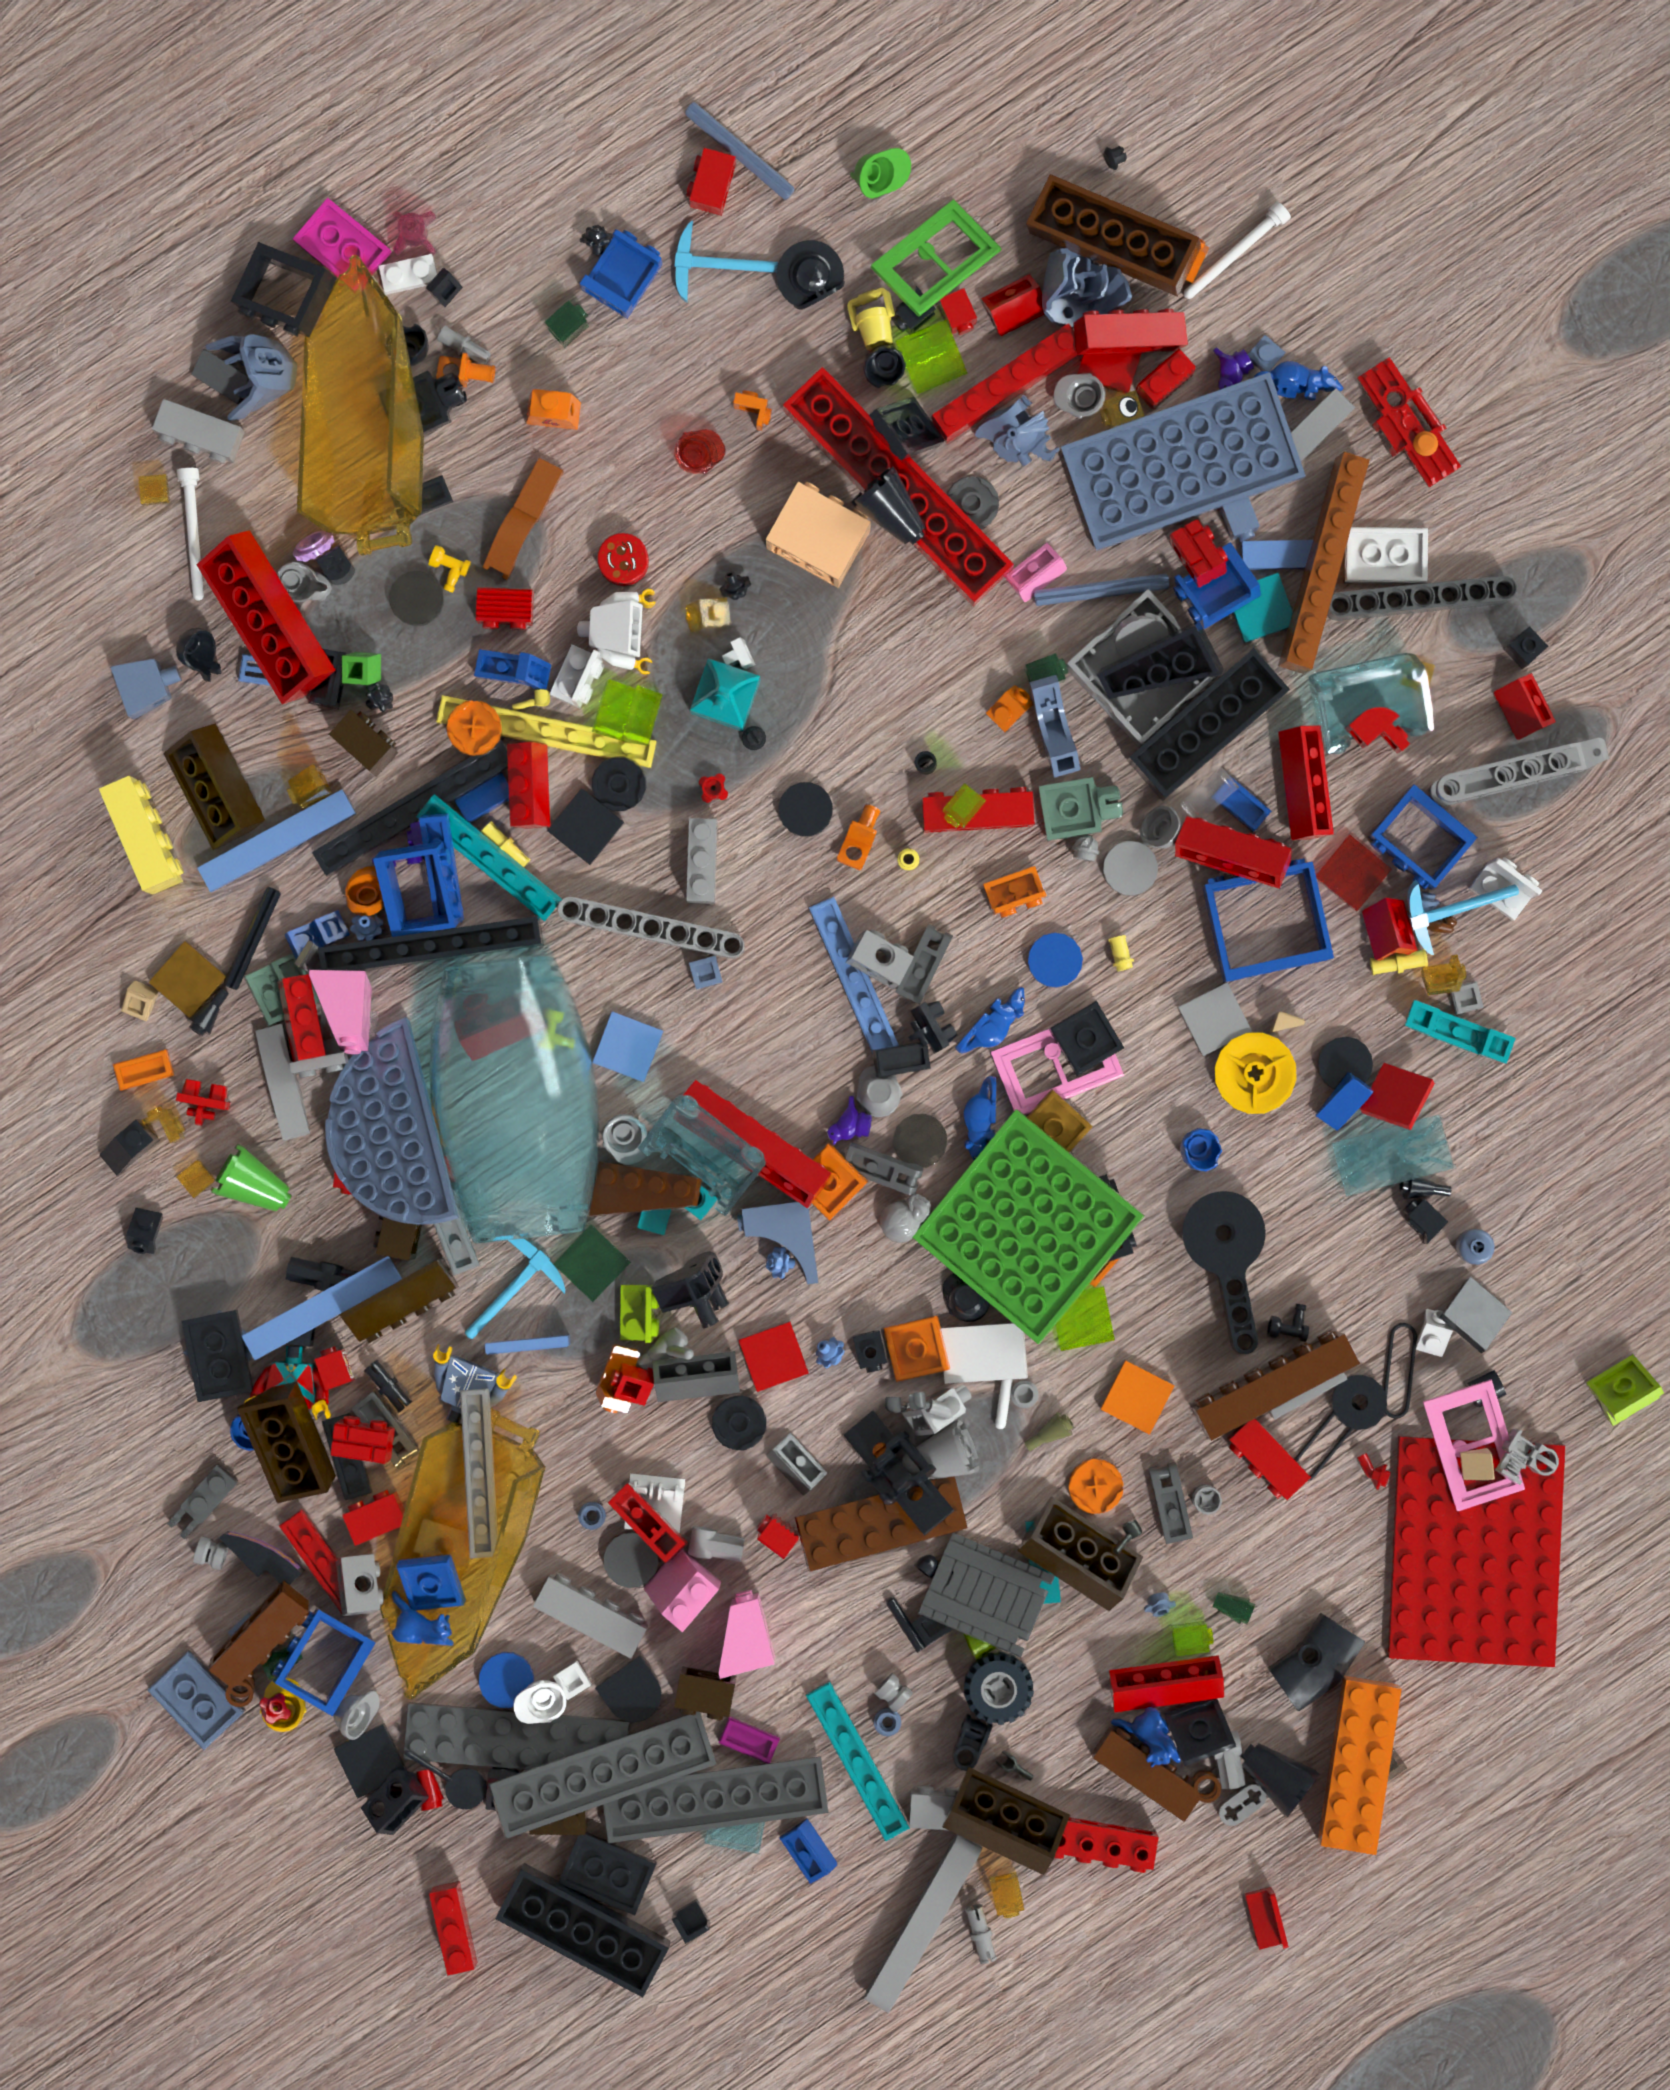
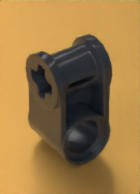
M966 1714L952 1752L953 1761L959 1769L967 1771L968 1767L973 1769L976 1766L983 1747H985L993 1724H984L972 1719L970 1714ZM965 1749L970 1750L973 1754L971 1761L968 1763L959 1762L957 1758L959 1752Z

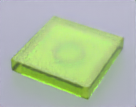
M1104 1286L1084 1290L1055 1325L1060 1351L1115 1341Z

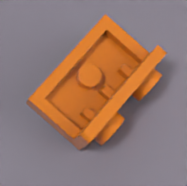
M1035 866L983 884L993 915L1000 914L1001 918L1016 914L1015 908L1026 905L1027 909L1043 904L1041 899L1047 896Z

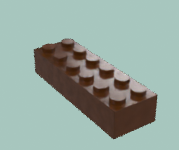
M1052 174L1049 175L1026 222L1029 234L1062 248H1067L1071 252L1099 264L1119 268L1123 274L1177 297L1201 249L1198 236Z
M1332 1329L1317 1336L1319 1341L1313 1344L1305 1342L1293 1348L1294 1354L1288 1357L1280 1355L1268 1361L1269 1367L1263 1370L1257 1367L1243 1374L1245 1379L1238 1383L1234 1382V1380L1229 1381L1219 1387L1220 1392L1214 1395L1206 1393L1194 1400L1196 1404L1191 1406V1409L1205 1436L1212 1441L1359 1365L1360 1362L1346 1335L1338 1331H1332Z

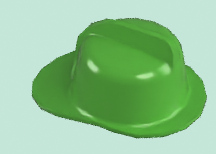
M899 148L887 149L876 154H866L858 160L854 171L850 173V177L855 180L864 196L871 199L896 191L906 183L911 173V160L909 155Z

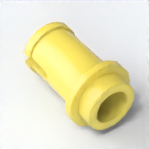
M904 849L898 855V864L904 870H913L919 864V855L913 849ZM910 856L913 859V863L905 864L903 859Z
M1126 935L1108 939L1115 962L1112 964L1113 967H1116L1117 971L1133 968L1132 962H1134V959L1130 958Z

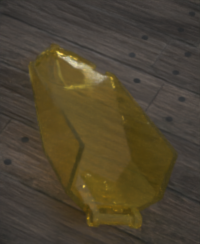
M352 255L349 258L350 265L348 270L340 274L321 312L323 315L313 329L310 338L305 336L297 512L327 533L357 535V550L361 556L371 554L375 550L398 545L400 547H407L412 544L410 525L421 514L424 434L401 315L392 305L388 296L362 262L361 258L358 255ZM397 529L396 535L370 540V534Z
M493 1408L490 1409L498 1538L493 1557L470 1559L462 1424L452 1422L425 1436L422 1440L383 1593V1605H380L382 1618H387L391 1631V1634L387 1635L399 1677L406 1683L407 1690L404 1695L408 1699L417 1697L419 1693L429 1688L453 1670L459 1663L476 1652L528 1535L546 1467L533 1450L540 1431L533 1427H524L507 1419ZM495 1425L523 1438L522 1444L494 1431ZM451 1555L466 1598L464 1606L417 1610V1612L431 1621L438 1619L440 1614H444V1616L449 1615L452 1634L447 1638L454 1642L453 1646L425 1644L423 1641L422 1644L397 1642L392 1635V1631L396 1627L397 1618L401 1610L393 1602L391 1593L396 1591L409 1605L396 1567L398 1561Z

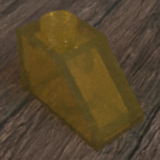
M314 764L288 780L291 787L287 789L288 795L293 804L298 803L302 808L332 795L322 770Z

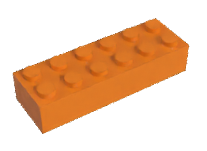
M1345 1675L1342 1678L1318 1841L1321 1846L1372 1855L1377 1854L1402 1691L1398 1684Z

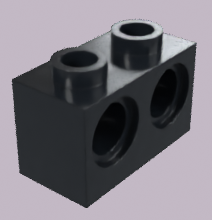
M396 1770L387 1776L386 1781L378 1790L369 1795L368 1800L361 1809L376 1833L394 1835L429 1796L413 1772Z

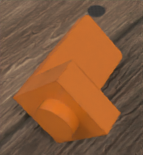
M617 1344L613 1345L595 1392L601 1407L606 1411L617 1413L618 1411L628 1412L631 1402L613 1397V1386L610 1385V1377L614 1369H620L622 1363L636 1366L640 1355L638 1350Z

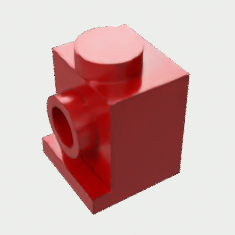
M622 1363L620 1369H614L610 1377V1385L613 1386V1397L645 1406L654 1386L653 1369L648 1367L645 1370Z

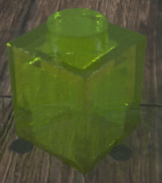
M964 783L944 807L943 812L946 814L944 819L955 828L959 825L965 828L985 804L986 800Z
M1204 1621L1171 1625L1176 1656L1210 1652L1209 1645L1214 1644L1212 1628H1207V1624Z

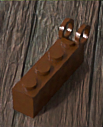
M285 1581L269 1595L210 1658L209 1671L227 1684L225 1696L232 1706L244 1707L252 1701L255 1687L253 1670L258 1664H265L272 1655L273 1648L277 1644L280 1646L284 1644L291 1634L289 1631L295 1625L300 1626L309 1615V1600ZM244 1686L247 1690L237 1691L233 1687ZM230 1694L239 1698L248 1696V1698L243 1701L234 1700Z
M1109 1727L1091 1753L1094 1760L1183 1822L1186 1821L1199 1800L1204 1803H1211L1218 1799L1221 1794L1219 1780L1208 1770H1201L1195 1773L1193 1777L1186 1775L1183 1778L1176 1773L1178 1768L1172 1763L1151 1767V1762L1146 1761L1150 1754V1748L1143 1743L1137 1746L1131 1742L1132 1736L1120 1727L1117 1730ZM1210 1779L1214 1781V1787L1211 1792L1206 1794L1198 1792V1785L1202 1780Z

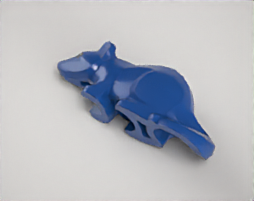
M1286 361L1280 363L1270 372L1277 394L1282 397L1294 399L1297 393H1304L1305 399L1315 401V393H1318V390L1333 392L1336 388L1339 391L1344 389L1337 378L1328 372L1326 366H1322L1318 371L1308 369L1294 361ZM1269 371L1258 372L1256 375H1254V377L1263 375L1265 373H1268Z
M1021 987L1014 990L1005 1004L1001 1005V1000L999 998L996 999L989 1007L992 1010L991 1014L985 1013L980 1017L967 1035L955 1047L956 1050L962 1054L977 1047L991 1048L1002 1043L1015 1018H1020L1024 1015V988Z
M994 1076L985 1078L979 1093L971 1097L964 1107L963 1115L969 1139L965 1141V1148L969 1150L973 1160L985 1148L986 1142L988 1140L991 1141L995 1136V1130H990L991 1123H996V1077Z

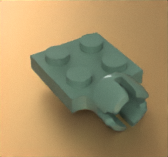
M1093 777L1039 786L1047 841L1101 833L1103 821L1119 818L1123 814L1121 802L1106 805V802L1121 799L1119 788L1114 785L1101 788L1096 787Z

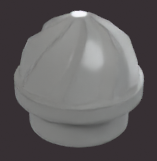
M1090 835L1081 836L1072 846V850H1074L1073 858L1095 862L1096 855H1099L1098 843Z

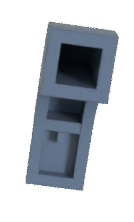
M1054 675L1029 682L1036 722L1054 778L1080 771L1078 753L1065 716L1057 676Z

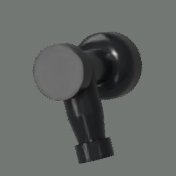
M1303 1304L1295 1305L1296 1311L1292 1325L1284 1324L1279 1317L1271 1315L1267 1327V1337L1277 1338L1282 1334L1300 1338V1341L1306 1342L1309 1335V1326L1303 1324L1304 1311H1306L1307 1306Z

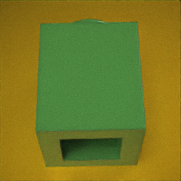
M354 652L342 656V683L370 685L381 681V654Z

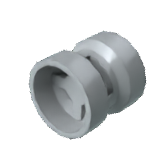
M1199 1485L1192 1493L1193 1505L1203 1514H1214L1221 1507V1495L1211 1485Z
M202 1536L197 1545L193 1562L199 1565L209 1564L212 1569L221 1571L229 1548L224 1542L217 1544L212 1542L210 1538Z
M893 1673L874 1692L880 1699H885L888 1702V1707L894 1713L905 1704L913 1693L907 1686H902L899 1683V1679Z

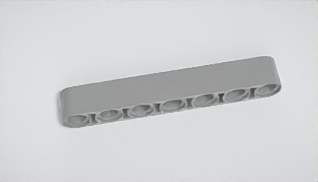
M575 897L564 898L558 906L560 917L566 922L728 959L739 958L745 950L743 939L738 934ZM569 903H576L578 905L579 911L574 917H567L564 914V908ZM595 909L605 911L606 915L603 922H592L591 914ZM622 915L631 916V927L620 929L618 927L619 917ZM647 922H658V933L647 935L644 931ZM675 927H683L686 930V937L682 941H674L672 939L671 932ZM702 933H710L713 936V943L709 947H701L698 944V937ZM736 939L740 942V948L736 953H728L725 950L727 940Z
M957 1834L955 1835L871 1981L863 1999L887 2013L890 2012L978 1859L983 1846Z

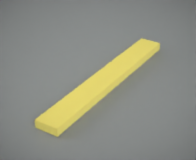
M442 695L436 722L447 725L450 713L456 706L467 700ZM491 706L496 710L501 719V737L546 744L548 747L604 759L614 756H625L634 760L642 767H652L657 744L655 740Z

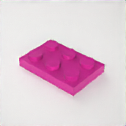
M328 197L293 238V241L356 294L392 253L386 245Z

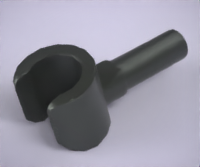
M1136 1519L1122 1526L1126 1535L1122 1537L1113 1549L1115 1554H1119L1130 1540L1142 1534V1529Z
M1002 1751L1007 1756V1761L1004 1764L996 1761L1000 1768L1006 1772H1017L1029 1781L1033 1779L1034 1775L1020 1767L1014 1756L1006 1751Z

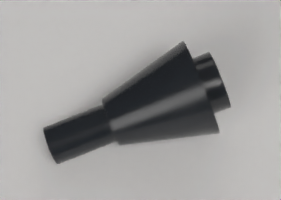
M220 988L210 1002H207L187 1019L191 1023L189 1028L200 1036H203L205 1033L210 1035L220 1011L219 1008L229 993Z
M1407 1172L1405 1177L1400 1179L1399 1191L1403 1194L1404 1199L1433 1195L1450 1197L1452 1191L1451 1186L1435 1184L1411 1172Z

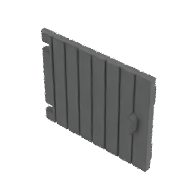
M952 1533L918 1614L1013 1655L1022 1657L1024 1648L1016 1645V1641L1018 1638L1025 1641L1029 1640L1048 1594L1047 1590L1039 1586L1042 1581L1052 1584L1055 1576L956 1533Z

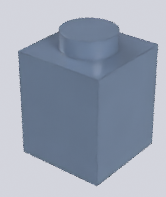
M1249 497L1223 505L1220 509L1231 541L1238 538L1242 542L1255 536L1254 532L1258 530L1260 525Z

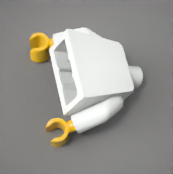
M647 589L640 595L637 592L613 593L604 599L600 606L591 609L590 621H579L577 626L579 637H589V646L596 648L601 658L612 666L629 670L637 668L640 674H649L650 672L643 671L640 668V664L643 661L652 663L649 658L635 660V657H640L642 607L649 609L655 606L656 603L647 602L644 597L646 595L653 596L655 592Z

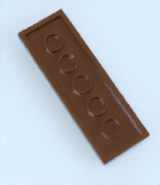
M955 1476L930 1480L955 1511L925 1536L897 1501L891 1505H885L879 1498L881 1494L796 1516L795 1521L808 1571H815L967 1529ZM918 1486L911 1488L908 1493L909 1499L912 1501L919 1500L923 1495V1490Z

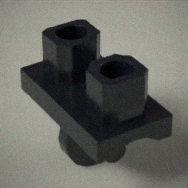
M939 1001L929 1004L924 1002L911 1010L915 1021L911 1022L910 1025L915 1033L908 1036L910 1041L918 1038L922 1047L929 1044L935 1054L948 1047L949 1042L957 1036L951 1024L940 1028L936 1018L945 1014Z

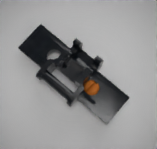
M871 1411L844 1434L845 1438L870 1468L868 1471L865 1469L861 1472L862 1477L867 1482L873 1484L881 1494L879 1498L885 1505H891L897 1501L924 1536L955 1511L929 1480V1477L936 1471V1467L925 1460L908 1439L909 1434L906 1431H902L894 1437L877 1414ZM901 1449L905 1451L920 1470L915 1476H912L896 1457V1453ZM915 1486L921 1487L923 1490L922 1497L917 1501L910 1500L908 1496L909 1490Z

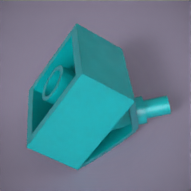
M708 658L690 708L691 714L743 732L761 681L760 676Z

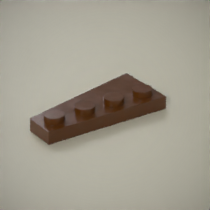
M599 1161L589 1216L595 1217L608 1214H625L627 1212L694 1207L698 1204L702 1179Z

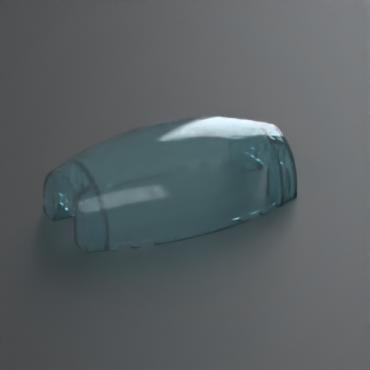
M538 956L490 960L444 968L435 1004L430 1043L429 1078L431 1108L455 1204L473 1243L581 1232L586 1229L596 1180L599 1152L598 1093L592 1055L580 1013L555 957Z

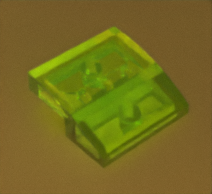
M946 320L895 340L898 350L904 356L906 369L916 394L968 374Z
M608 679L604 687L592 732L629 743L649 745L663 694L639 685L633 688Z

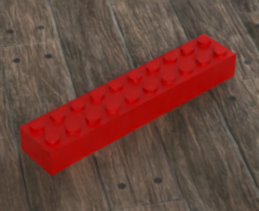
M823 367L783 404L784 413L863 494V491L868 487L867 485L886 469L893 466L897 470L925 524V528L922 530L925 535L913 546L973 607L1013 569L1014 563L911 457L900 460L891 452L889 443L875 429L869 414Z

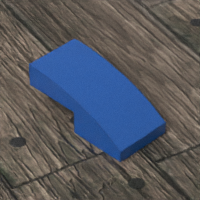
M339 910L317 918L311 923L288 931L284 935L295 959H297L308 940L320 948L331 945L348 937L350 934Z

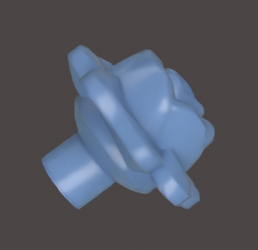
M377 913L371 916L358 915L352 918L354 925L350 927V930L356 934L359 941L364 939L366 941L373 940L376 936L382 934L380 927L383 926L384 922L378 918Z
M774 1247L773 1252L767 1256L766 1268L772 1272L773 1278L779 1277L783 1279L785 1273L795 1266L794 1258H789L785 1247Z
M835 1337L830 1338L829 1341H820L817 1345L818 1350L815 1353L818 1357L816 1363L823 1365L826 1369L831 1365H837L845 1353L842 1349L844 1343L837 1341Z

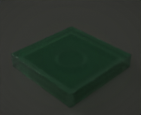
M591 1224L553 1265L594 1302L631 1261Z

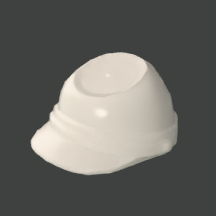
M549 1680L533 1682L516 1696L513 1704L515 1715L521 1722L527 1724L550 1723L557 1719L565 1710V1692L557 1683Z

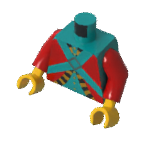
M286 1346L285 1361L272 1362V1365L265 1367L254 1383L250 1398L245 1401H249L271 1387L297 1381L308 1409H312L315 1420L318 1419L317 1414L320 1411H325L326 1419H329L331 1416L328 1408L329 1389H324L315 1364L302 1362L303 1346Z

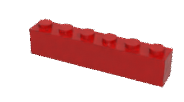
M1069 323L932 414L931 421L944 438L946 444L1077 357L1075 333Z
M697 1080L691 1084L675 1106L672 1116L807 1209L823 1190L831 1175V1172L826 1170L821 1163L810 1159L799 1148L793 1147L781 1139L777 1133L768 1130L758 1123L754 1117L746 1115L736 1108L732 1102L723 1099L714 1093L709 1086L703 1085Z

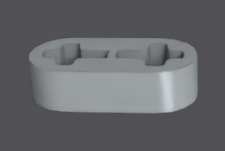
M1255 1782L1245 1784L1219 1804L1218 1815L1221 1821L1229 1826L1241 1823L1265 1804L1266 1794ZM1252 1789L1254 1792L1260 1791L1257 1795L1259 1798L1257 1802L1251 1799L1245 1804L1243 1803L1249 1797L1247 1793L1249 1790ZM1241 1804V1807L1235 1811L1237 1815L1235 1818L1232 1819L1230 1816L1224 1817L1227 1813L1225 1809L1227 1806L1233 1809Z

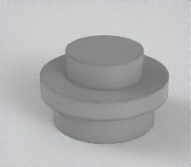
M1019 1381L1011 1389V1399L1016 1406L1029 1408L1036 1403L1038 1390L1030 1381Z

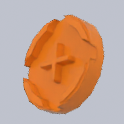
M465 701L456 706L450 713L447 724V736L452 745L460 752L471 756L483 755L492 750L500 740L502 733L501 719L496 710L486 702Z
M1092 1458L1081 1462L1074 1468L1069 1477L1068 1489L1071 1499L1078 1508L1087 1513L1100 1514L1110 1511L1119 1503L1123 1495V1480L1121 1473L1113 1464L1104 1459Z

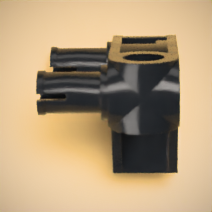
M711 1251L691 1258L684 1267L656 1280L651 1287L662 1313L688 1306L694 1307L703 1329L708 1328V1324L711 1327L719 1322L714 1311L719 1310V1306L722 1309L729 1305V1301L719 1283L723 1277L722 1266L718 1257Z

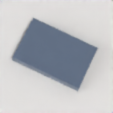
M190 1651L183 1655L148 1689V1692L203 1750L246 1711L243 1707L232 1706L227 1701L225 1696L226 1689Z

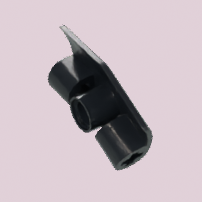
M1320 1613L1303 1641L1299 1642L1294 1650L1269 1666L1268 1669L1296 1710L1301 1711L1340 1683L1365 1644V1641L1343 1628L1328 1616ZM1307 1648H1314L1315 1657L1310 1661L1303 1660V1651Z

